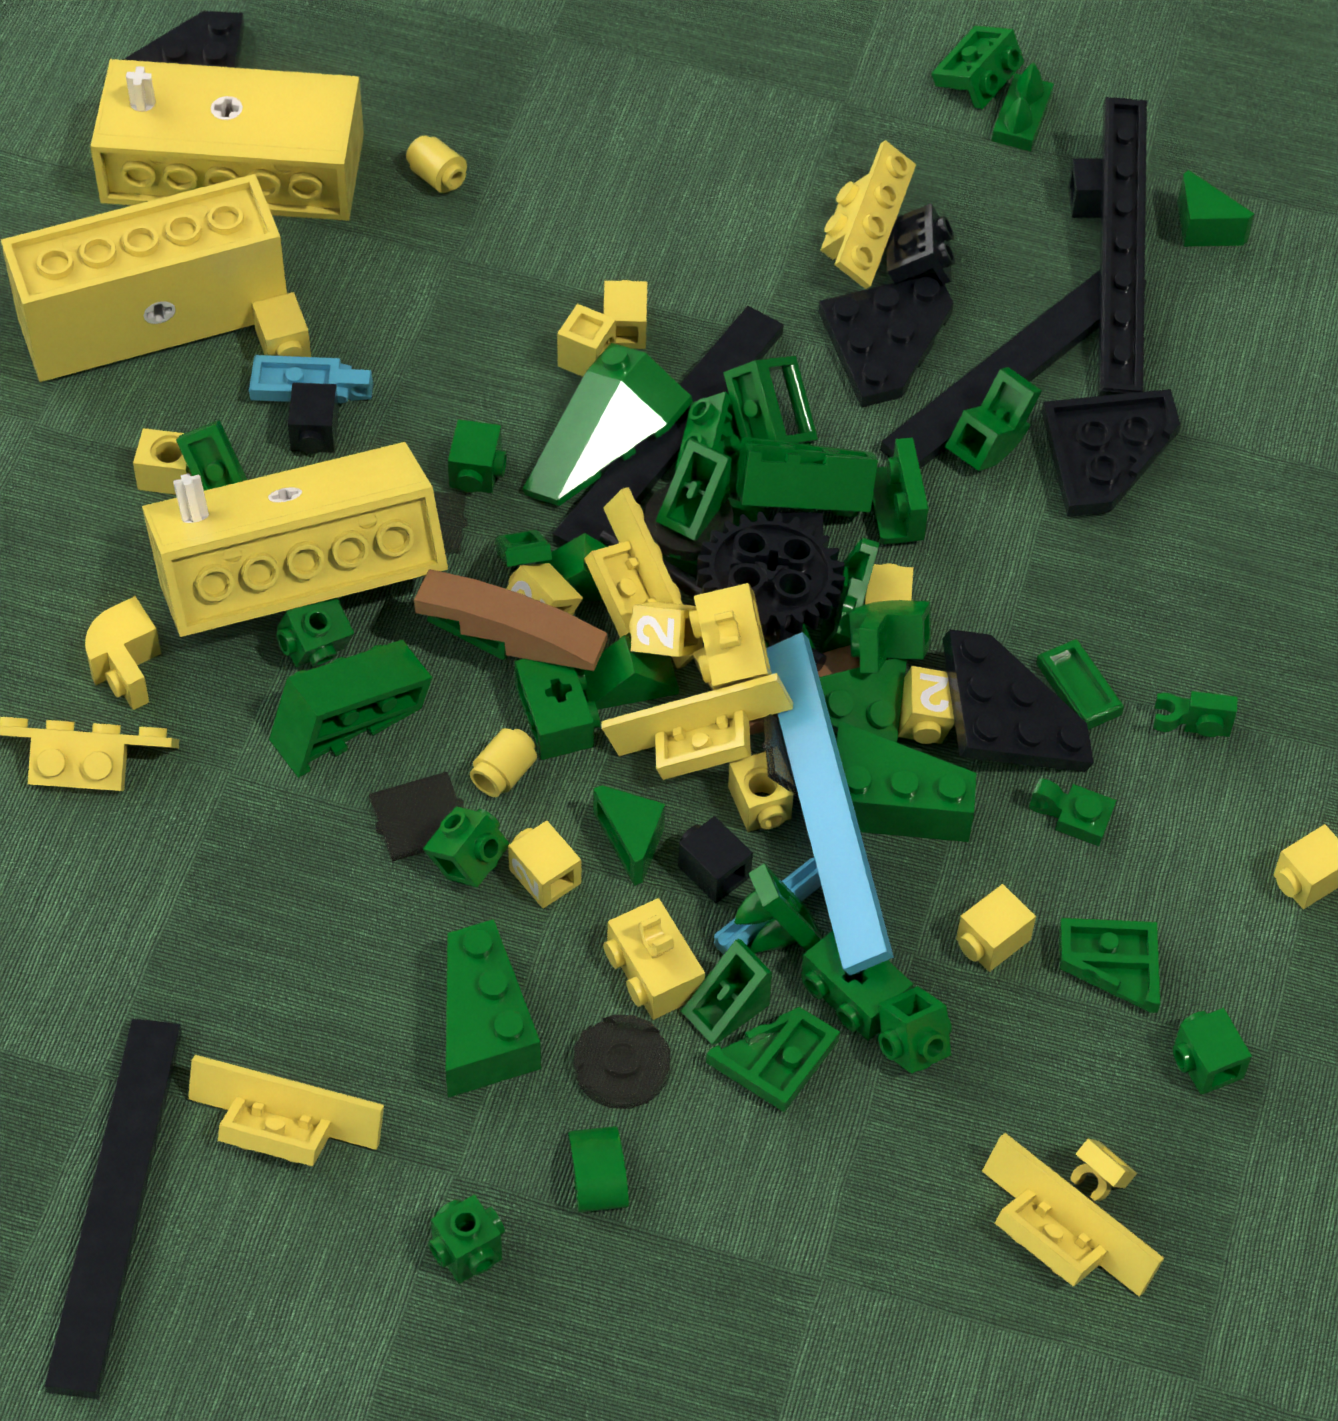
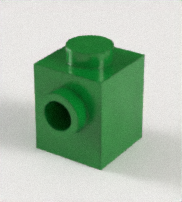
M458 419L448 457L449 488L461 489L466 492L493 493L496 476L504 477L507 463V451L502 450L501 425Z
M1224 1007L1211 1013L1199 1011L1184 1019L1180 1024L1173 1046V1056L1177 1066L1183 1073H1189L1200 1095L1244 1079L1252 1057Z

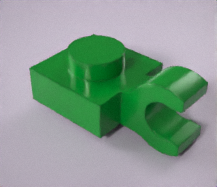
M1191 691L1190 698H1181L1171 693H1159L1156 697L1154 709L1167 710L1171 714H1156L1153 729L1161 732H1170L1179 725L1184 724L1185 732L1198 733L1205 737H1230L1237 714L1238 697Z
M1039 778L1028 808L1037 813L1058 818L1056 831L1100 846L1117 800L1072 784L1069 794H1066L1056 783L1048 779Z

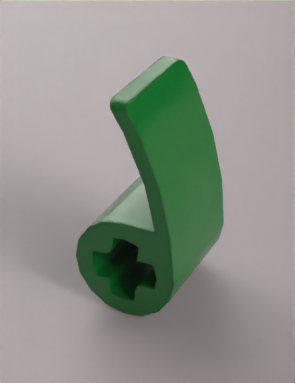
M611 1126L569 1131L568 1137L573 1159L578 1213L629 1207L627 1176L618 1127Z

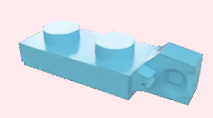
M254 356L249 386L250 400L290 402L292 383L336 384L338 403H346L348 399L351 401L372 399L373 378L371 370L351 369L350 365L341 364L340 358Z

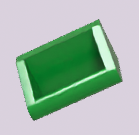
M796 356L755 360L723 372L740 438L750 437L801 444L818 441ZM782 369L799 434L786 435L770 374L772 371Z

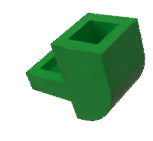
M1011 368L1000 369L982 405L963 411L945 447L978 471L997 465L1017 447L1029 430L1031 424L1026 421L1042 390Z
M879 601L859 606L849 613L851 657H860V673H879L887 658L924 659L931 646L930 601Z

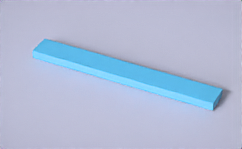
M801 632L766 648L771 673L778 674L793 701L792 710L777 714L842 967L851 976L889 960L894 956L810 641Z

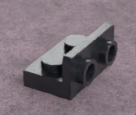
M932 203L901 215L895 220L887 242V272L894 284L908 278L919 277L925 271L932 268L943 285L952 282L951 265L955 264V257L950 247V240L954 239V233L947 217H939Z

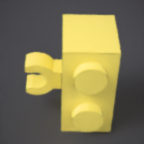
M749 583L695 595L696 610L689 611V616L695 638H703L706 654L699 656V664L704 682H712L715 689H720L771 675L755 594Z
M657 898L608 921L607 942L603 944L604 950L611 965L615 969L621 967L628 978L626 981L627 989L636 1006L644 1005L652 1020L686 1005L705 980V972L661 900Z

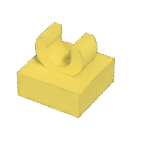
M1087 1139L1076 1153L1086 1164L1075 1168L1070 1180L1074 1184H1080L1088 1174L1093 1173L1098 1179V1187L1093 1191L1090 1198L1094 1201H1101L1109 1195L1112 1186L1125 1189L1137 1172L1100 1141Z

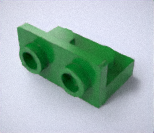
M974 26L931 73L935 86L968 90L974 108L983 109L1024 63L1014 29Z
M725 391L702 398L691 404L675 469L677 470L689 439H694L731 457L729 493L731 494L736 492L735 482L741 438L730 396Z
M913 437L895 439L894 456L887 458L886 467H877L872 507L881 544L922 541L925 539L929 508Z

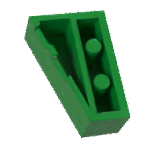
M742 437L735 491L742 505L785 507L802 512H813L814 509L832 510V513L835 515L857 517L858 512L871 511L878 459L873 452Z
M403 639L384 646L376 645L368 651L347 658L340 657L329 664L310 670H300L287 677L269 740L295 775L300 778L311 771L308 765L311 761L329 751L337 757L348 750L345 742L366 730H369L374 736L422 709L432 676Z
M838 721L836 742L860 832L969 842L975 809L976 772Z
M494 919L447 933L446 1083L448 1098L540 1070V1039Z

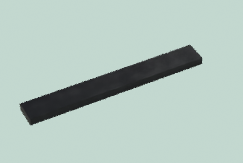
M1105 97L1103 104L1098 396L1143 392L1147 100Z
M1100 270L882 440L880 451L889 458L893 457L895 439L913 437L920 469L946 449L945 446L963 411L982 405L1000 369L1009 367L1031 382L1099 328Z
M747 306L680 385L691 395L693 402L725 391L729 394L723 372L755 360H761L782 336L784 324ZM691 405L663 435L656 438L651 434L634 446L636 453L625 461L618 457L553 532V543L561 547L584 533L599 541L602 531L606 527L612 528L603 507L623 488L629 487L635 502L640 504L678 459Z
M135 1018L131 1020L45 1382L47 1393L92 1399L99 1398L182 1030L180 1024Z

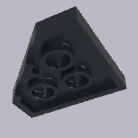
M202 11L122 60L238 68L244 31L243 13Z
M936 273L819 301L818 313L861 408L903 397L909 387L911 377L917 367H921L934 345L935 337L941 327L945 326L951 317L953 301L946 286L942 284Z
M1171 389L1043 402L1041 413L1067 517L1111 512L1175 438L1179 431L1180 420Z
M949 629L942 638L960 757L1086 772L1093 765L1094 760L1088 726L1077 713L992 635Z

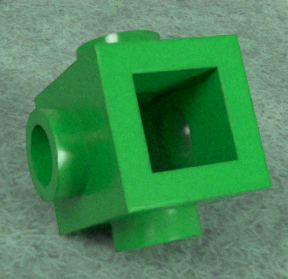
M338 598L286 610L277 626L278 630L276 632L277 641L282 652L286 656H291L295 667L311 662L313 667L333 660L338 655L337 652L345 649L355 634Z
M456 806L442 820L440 827L424 846L423 850L446 879L478 888L488 873L496 867L498 860L507 850L510 843L500 832V823L491 813L483 809L474 811Z
M919 986L878 1004L881 1028L878 1040L883 1054L889 1060H893L912 1074L916 1071L925 1070L932 1064L951 1056L950 1034L952 1025L947 1014V1005Z
M475 1194L463 1201L453 1200L445 1204L437 1211L435 1217L431 1218L432 1239L428 1241L431 1253L441 1268L448 1267L458 1284L474 1275L484 1273L495 1263L502 1260L501 1235L505 1233L503 1223L491 1206L484 1209Z

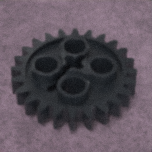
M758 512L756 522H751L748 517L742 514L740 515L738 527L726 520L723 526V533L712 530L710 542L702 543L701 555H698L696 573H698L696 586L702 588L703 594L749 583L755 594L763 636L766 635L768 629H774L776 636L779 639H783L784 630L790 628L797 635L802 632L803 623L815 630L818 627L819 617L826 620L830 619L832 607L838 608L840 596L843 593L845 582L843 571L845 564L838 561V548H828L830 537L824 535L815 538V525H810L804 530L799 528V517H795L787 524L783 523L782 514L777 512L773 521H767L763 512Z

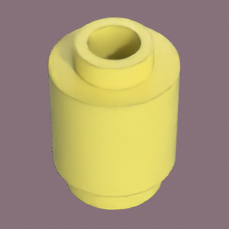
M423 135L416 138L409 146L406 160L410 164L411 170L438 192L448 193L462 185L466 178V160L436 137Z
M501 729L473 761L474 768L470 771V778L476 787L491 797H498L501 793L509 792L537 760V754L534 749L535 743L532 738L520 729Z

